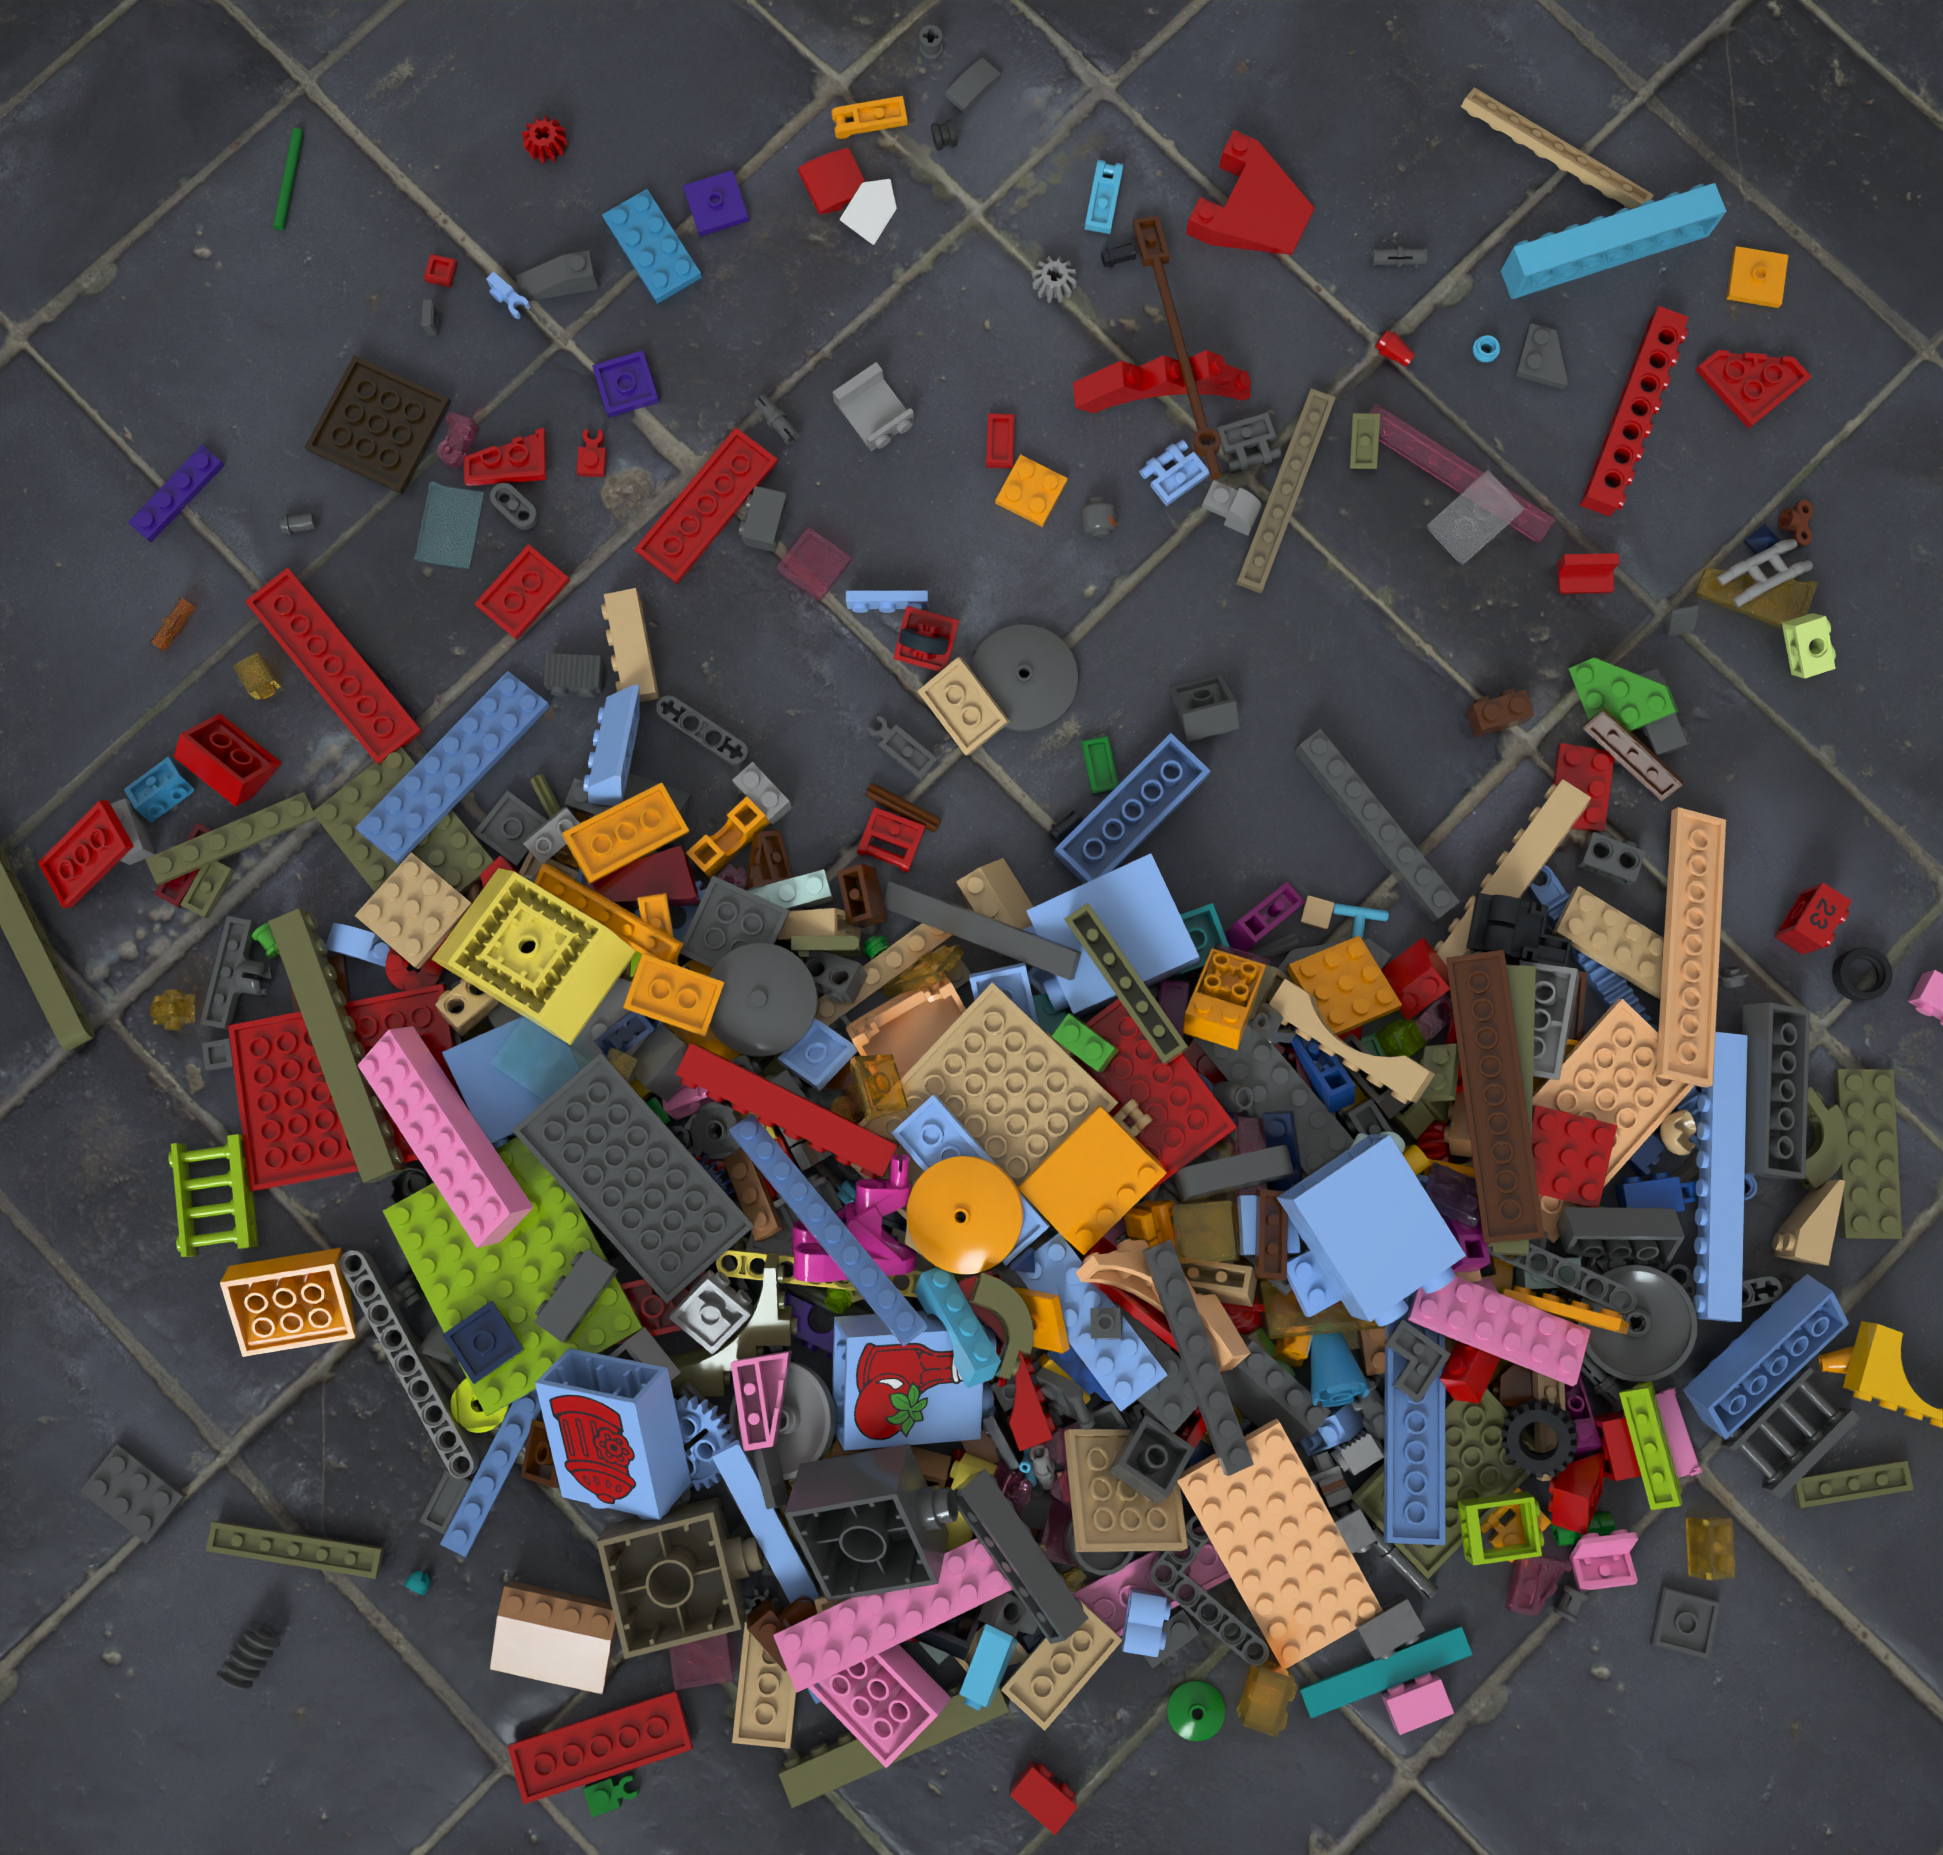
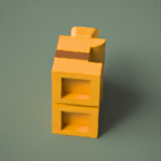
M1166 1199L1157 1202L1145 1200L1132 1207L1124 1215L1127 1234L1131 1237L1129 1239L1132 1241L1145 1240L1149 1247L1165 1240H1172L1177 1252L1176 1242L1182 1238V1233L1178 1225L1171 1223L1170 1217L1177 1212L1175 1202Z

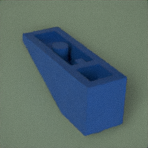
M1295 1034L1291 1044L1316 1096L1326 1106L1328 1113H1334L1353 1104L1355 1084L1336 1055L1332 1057L1318 1047L1321 1043L1314 1038L1307 1041L1298 1034Z

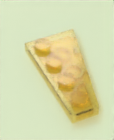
M1706 568L1702 573L1694 596L1783 629V622L1807 615L1818 582L1808 581L1806 583L1789 579L1737 608L1732 599L1756 584L1751 575L1742 574L1721 586L1717 576L1727 570Z

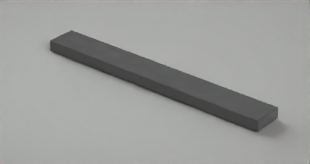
M889 881L883 902L885 909L1068 980L1075 978L1082 952L896 881Z

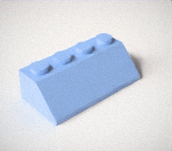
M639 685L629 686L608 696L605 708L600 707L598 723L601 724L600 730L595 729L593 746H596L595 752H590L588 768L591 769V774L585 775L583 788L584 791L588 792L589 803L616 806L624 800L640 720Z

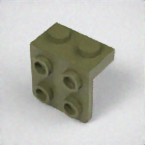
M1457 1043L1425 1046L1424 1057L1421 1058L1420 1062L1422 1066L1435 1073L1420 1099L1439 1120H1447L1450 1100H1455L1460 1065Z

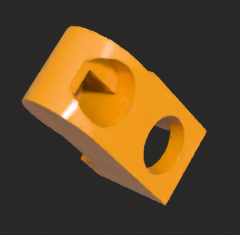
M1289 1327L1278 1335L1273 1359L1299 1369L1302 1367L1303 1360L1308 1357L1313 1334L1305 1329Z

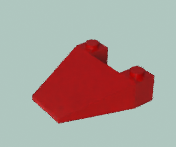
M1233 130L1222 152L1219 168L1238 176L1239 179L1225 207H1221L1202 197L1199 198L1189 218L1186 235L1208 245L1292 255L1315 208L1258 140Z

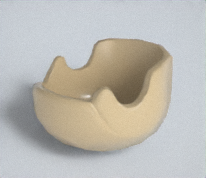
M1684 1109L1673 1112L1663 1120L1660 1126V1136L1670 1152L1684 1156L1690 1154L1691 1149L1696 1146L1695 1143L1689 1141L1690 1136L1697 1132V1127L1688 1110Z

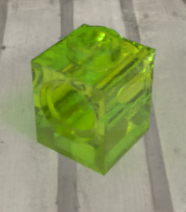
M1395 1020L1375 1035L1387 1057H1410L1427 1044L1414 1020Z

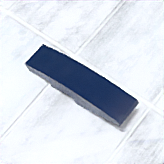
M629 1011L598 1036L594 1042L612 1063L653 1032L663 1022Z

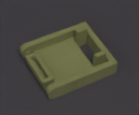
M791 936V951L797 957H801L802 961L809 957L810 950H822L840 957H858L862 953L860 941L856 936Z

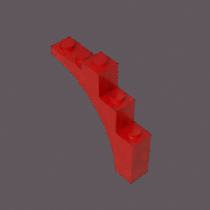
M1205 350L1189 358L1199 394L1224 396L1241 401L1251 398V381L1248 372L1225 364L1224 356ZM1165 355L1141 366L1121 360L1073 382L1075 408L1090 413H1096L1112 406L1140 399L1187 394L1179 361Z

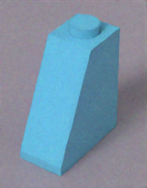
M988 1624L985 1625L959 1693L966 1697L964 1704L980 1711L982 1706L990 1708L1018 1644L1014 1637Z

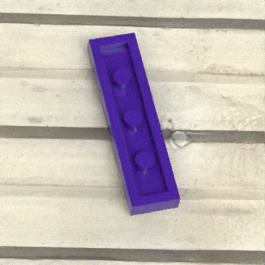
M201 445L128 523L149 542H152L225 466L224 463Z

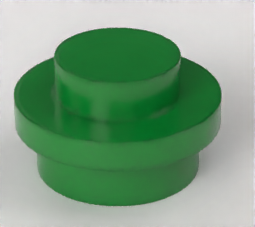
M884 935L870 937L863 944L865 948L862 953L865 956L868 955L871 960L889 947L886 943V937Z

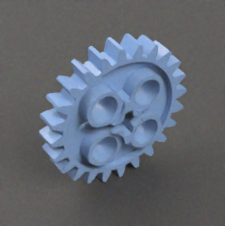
M686 1395L682 1396L679 1400L674 1398L683 1445L688 1443L703 1429H708V1433L685 1452L691 1484L686 1490H689L692 1486H695L697 1491L701 1490L704 1486L708 1489L723 1479L712 1458V1452L730 1444L736 1439V1435H731L727 1432L731 1429L732 1424L724 1425L722 1421L725 1419L726 1414L717 1416L718 1406L715 1405L711 1409L707 1408V1399L698 1404L697 1396L692 1397L689 1401Z

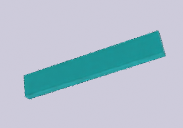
M1457 1625L1396 1649L1392 1656L1384 1660H1380V1658L1376 1660L1371 1659L1300 1687L1299 1690L1310 1718L1473 1655L1462 1627Z

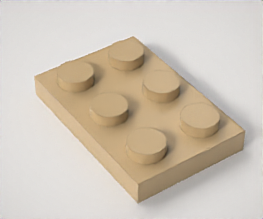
M957 657L917 691L966 756L972 754L1010 722L962 657Z

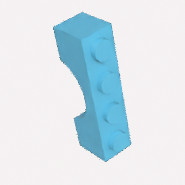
M939 1267L922 1272L914 1292L926 1314L936 1315L945 1325L953 1346L954 1365L967 1388L993 1379L1001 1360L952 1272L945 1271Z

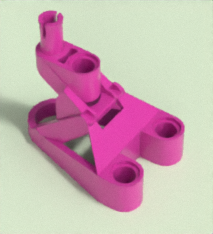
M894 1154L891 1156L890 1180H859L856 1183L855 1202L847 1203L843 1209L835 1212L840 1220L846 1217L845 1226L886 1276L911 1273L915 1270L917 1262V1252L908 1245L898 1243V1240L882 1227L883 1216L908 1204L912 1187L911 1183L908 1182L910 1157L901 1154L900 1166L899 1155ZM801 1220L794 1222L791 1252L794 1254L793 1277L804 1282L849 1280Z

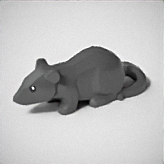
M1364 1376L1369 1385L1370 1393L1363 1399L1361 1393L1358 1394V1399L1354 1398L1355 1401L1351 1402V1405L1356 1412L1362 1410L1365 1417L1361 1421L1384 1456V1445L1380 1440L1384 1441L1385 1400L1375 1389L1377 1386L1376 1380Z

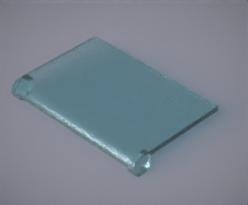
M430 482L414 560L470 569L485 493L441 486L439 483Z

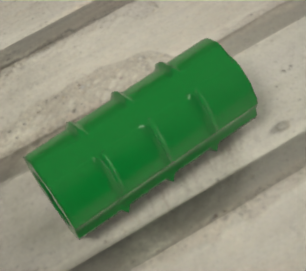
M1609 1511L1595 1512L1587 1534L1598 1533L1599 1536H1607L1611 1532L1616 1531L1612 1514ZM1551 1521L1552 1535L1557 1546L1574 1545L1581 1540L1583 1534L1552 1525Z

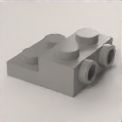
M709 1269L690 1289L689 1295L670 1313L669 1319L713 1355L751 1316L753 1305L751 1304V1297L745 1291L739 1290L736 1292L729 1286L730 1280L725 1274L720 1271L715 1274Z

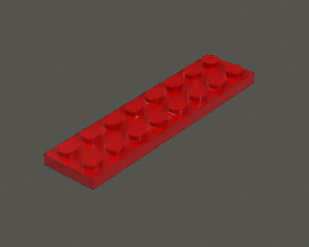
M286 568L245 600L251 610L378 765L390 753L397 751L400 747L404 748L423 732L289 568Z

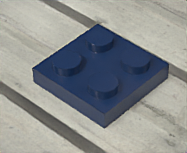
M490 1301L442 1334L473 1384H477L525 1350L494 1301Z

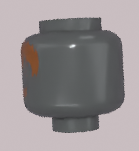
M1104 497L1089 499V504L1081 509L1083 531L1089 534L1091 538L1109 537L1112 535V531L1117 528L1115 505L1111 502H1105Z

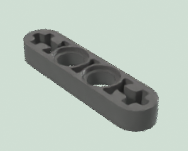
M664 696L658 700L656 711L663 721L732 766H742L748 761L749 751L744 742L673 696ZM673 703L675 711L681 714L679 720L671 712L665 715L663 706L665 704L670 706ZM689 717H695L699 720L698 727L693 731H689L684 727V722ZM710 732H719L721 734V741L717 745L708 744L706 741L707 735ZM727 739L731 740L728 742V745L734 750L741 747L740 751L743 755L741 758L736 756L734 759H731V752L724 748Z

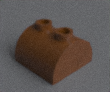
M532 1419L521 1477L552 1488H560L544 1420Z

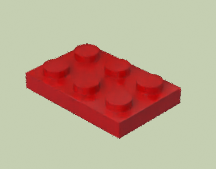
M528 544L474 604L517 641L566 587L570 579Z
M1560 743L1557 747L1553 784L1558 786L1563 779L1591 797L1588 806L1571 829L1605 832L1614 757L1606 750Z

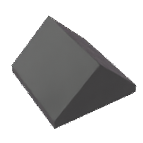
M661 1023L624 1066L645 1087L668 1102L683 1085L680 1083L682 1077L675 1073L689 1045Z

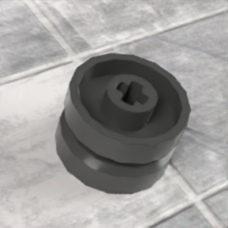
M1073 1517L1066 1525L1063 1535L1064 1548L1069 1559L1078 1568L1098 1575H1111L1125 1568L1132 1559L1134 1551L1076 1552Z

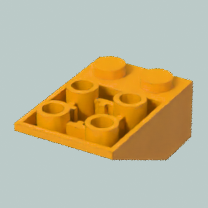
M1212 948L1185 1012L1183 1033L1238 1050L1266 965Z

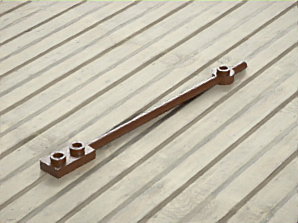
M1159 215L1133 219L1132 228L1143 267H1153L1198 430L1193 436L1192 447L1196 454L1205 457L1210 478L1216 480L1221 477L1216 457L1220 449L1221 436L1216 430L1208 428L1163 266V264L1169 263L1170 254Z

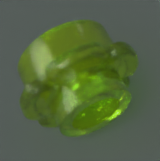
M835 1288L827 1290L828 1295L824 1302L831 1311L840 1314L848 1307H851L852 1301L847 1290Z

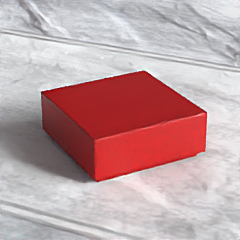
M430 254L424 280L427 283L451 288L458 266L457 260Z

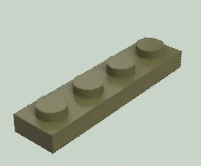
M1906 1460L1805 1475L1793 1486L1796 1506L1799 1508L1914 1490L1908 1461Z

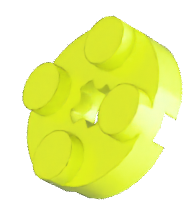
M467 1378L459 1384L451 1397V1412L454 1419L465 1427L466 1430L474 1433L487 1432L496 1428L503 1422L510 1408L509 1404L497 1412L486 1416L484 1411H480L478 1406H474L473 1402L478 1399Z

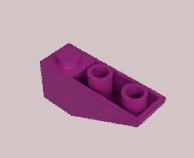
M1435 1187L1438 1211L1466 1255L1451 1266L1453 1271L1474 1272L1490 1264L1488 1245L1484 1244L1482 1226L1464 1187Z
M1580 1374L1576 1385L1570 1386L1564 1383L1565 1409L1571 1414L1570 1418L1572 1421H1575L1576 1432L1578 1433L1577 1449L1572 1461L1597 1454L1602 1445Z

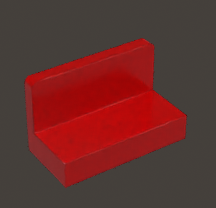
M1619 553L1564 554L1557 562L1559 593H1612L1614 591L1613 570L1619 565Z

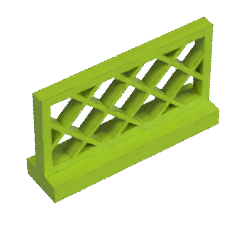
M1652 1381L1639 1382L1632 1389L1619 1392L1650 1509L1656 1510L1681 1506L1682 1499L1680 1495L1682 1489Z

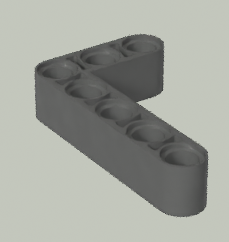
M1192 1511L1184 1519L1188 1543L1187 1553L1178 1556L1174 1554V1551H1159L1149 1564L1148 1571L1150 1577L1160 1589L1247 1663L1261 1665L1267 1660L1269 1655L1268 1646L1261 1636L1184 1572L1209 1540L1205 1530L1200 1533L1192 1530L1193 1522L1198 1519L1195 1512ZM1160 1565L1170 1567V1573L1164 1579H1159L1155 1576V1571ZM1184 1584H1189L1193 1587L1192 1594L1187 1598L1178 1596V1590ZM1205 1604L1215 1605V1612L1212 1616L1204 1617L1201 1615V1609ZM1229 1623H1236L1238 1625V1631L1233 1636L1224 1635V1628ZM1258 1642L1261 1645L1259 1653L1254 1656L1248 1655V1645Z

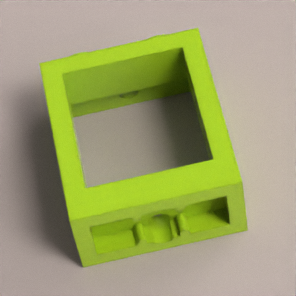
M1523 1491L1457 1500L1464 1556L1472 1565L1542 1556L1541 1546H1544V1537L1541 1529L1538 1528L1537 1517L1540 1516L1538 1501L1532 1495ZM1519 1504L1524 1543L1483 1549L1478 1509Z

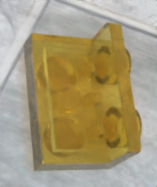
M1686 1518L1688 1575L1706 1580L1735 1578L1732 1518Z

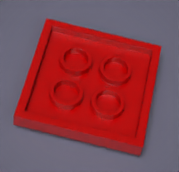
M1532 1105V1150L1539 1195L1598 1208L1617 1125Z

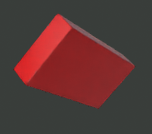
M988 413L986 468L1013 469L1015 414Z

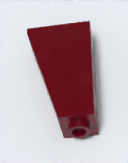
M681 845L635 860L590 884L585 877L588 888L624 909L639 908L638 897L661 893L667 894L669 907L697 906L701 902L688 856Z

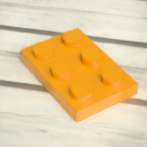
M642 953L622 1008L706 1036L724 982Z

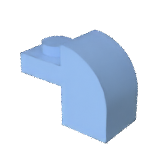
M333 923L326 943L327 950L383 967H385L387 954L392 948L375 933L338 923Z

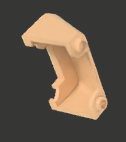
M938 973L857 1018L846 1027V1030L882 1094L886 1096L966 1011V1008L950 980L944 973Z

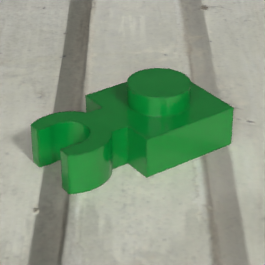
M634 1773L624 1775L620 1782L616 1784L613 1776L586 1785L583 1788L592 1818L619 1808L622 1805L621 1797L633 1799L640 1792L639 1788L629 1791L625 1786L626 1782L634 1779Z

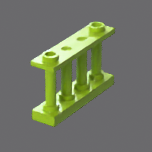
M241 1134L227 1136L228 1143L225 1146L187 1151V1144H171L168 1158L174 1174L179 1229L176 1246L178 1251L181 1252V1257L197 1256L196 1247L233 1241L238 1245V1249L259 1247L254 1194L249 1188L243 1136ZM227 1157L230 1161V1171H228V1174L190 1179L188 1162ZM226 1185L232 1187L233 1199L230 1202L192 1207L191 1190ZM229 1213L235 1216L236 1227L233 1230L195 1236V1218Z

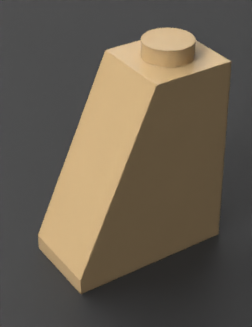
M837 908L790 911L777 940L791 943V936H856L861 943V928L848 925L845 911Z

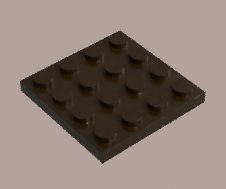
M353 355L304 448L310 453L403 495L451 401L448 397Z

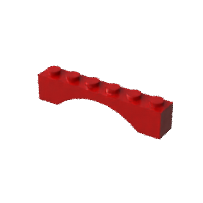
M991 1270L983 1272L984 1274L1000 1279L999 1274L993 1275ZM977 1275L958 1282L967 1301H969ZM969 1303L974 1314L984 1320L1004 1343V1331L999 1319L989 1310ZM1018 1353L1017 1357L1021 1358L1018 1371L1014 1375L1015 1395L1009 1424L1019 1451L1053 1439L1051 1431L1056 1429L1050 1413L1044 1415L1040 1403L1045 1402L1040 1386H1033L1030 1375L1035 1374L1030 1358L1023 1359L1022 1353Z

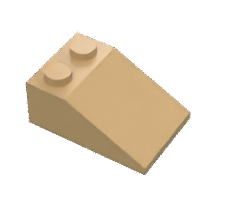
M1828 1180L1818 1188L1810 1189L1781 1225L1778 1233L1774 1235L1772 1241L1774 1257L1805 1265L1829 1266L1844 1191V1180Z

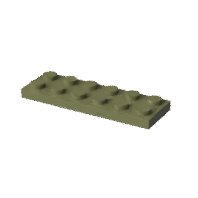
M1835 1069V1104L1838 1105L1844 1116L1848 1132L1846 1154L1838 1169V1179L1845 1181L1840 1206L1841 1238L1902 1239L1894 1070Z

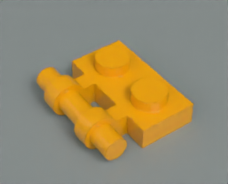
M1518 1487L1513 1493L1523 1491ZM1519 1504L1499 1506L1480 1525L1481 1533L1484 1535L1491 1527L1496 1531L1489 1539L1494 1547L1524 1543ZM1510 1509L1514 1514L1502 1525L1499 1519ZM1540 1510L1537 1522L1538 1528L1543 1532L1551 1521Z

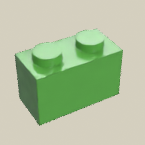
M1069 1013L1051 1036L1097 1072H1103L1119 1051L1116 1046L1076 1016Z

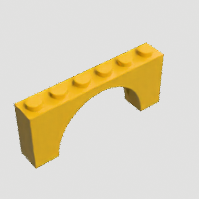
M1861 1321L1843 1388L1854 1391L1853 1397L1868 1402H1871L1872 1398L1879 1400L1878 1406L1893 1411H1897L1899 1407L1905 1409L1904 1415L1922 1420L1924 1416L1930 1418L1929 1424L1943 1428V1408H1934L1925 1403L1914 1392L1907 1381L1901 1360L1903 1333L1880 1324Z

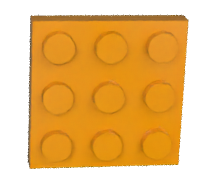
M1360 935L1295 961L1286 968L1296 985L1316 997L1321 1014L1327 1025L1337 1036L1393 1013L1402 1006Z

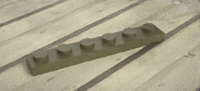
M302 792L148 857L145 860L156 884L159 886L317 818L314 816L313 809L305 792Z
M215 1520L211 1522L206 1551L376 1579L380 1574L384 1547Z

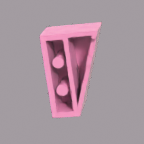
M792 1350L737 1359L731 1362L744 1451L773 1447L777 1443Z

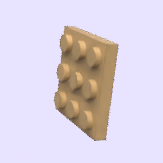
M410 853L355 916L410 964L419 969L453 931L472 903L418 857Z

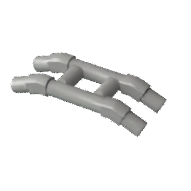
M1789 539L1780 541L1747 560L1735 564L1729 570L1717 576V580L1723 586L1748 571L1756 584L1732 599L1734 605L1739 608L1777 585L1810 571L1813 568V564L1811 561L1806 560L1795 563L1789 568L1786 566L1779 555L1797 547V541ZM1769 560L1777 574L1767 579L1758 565Z

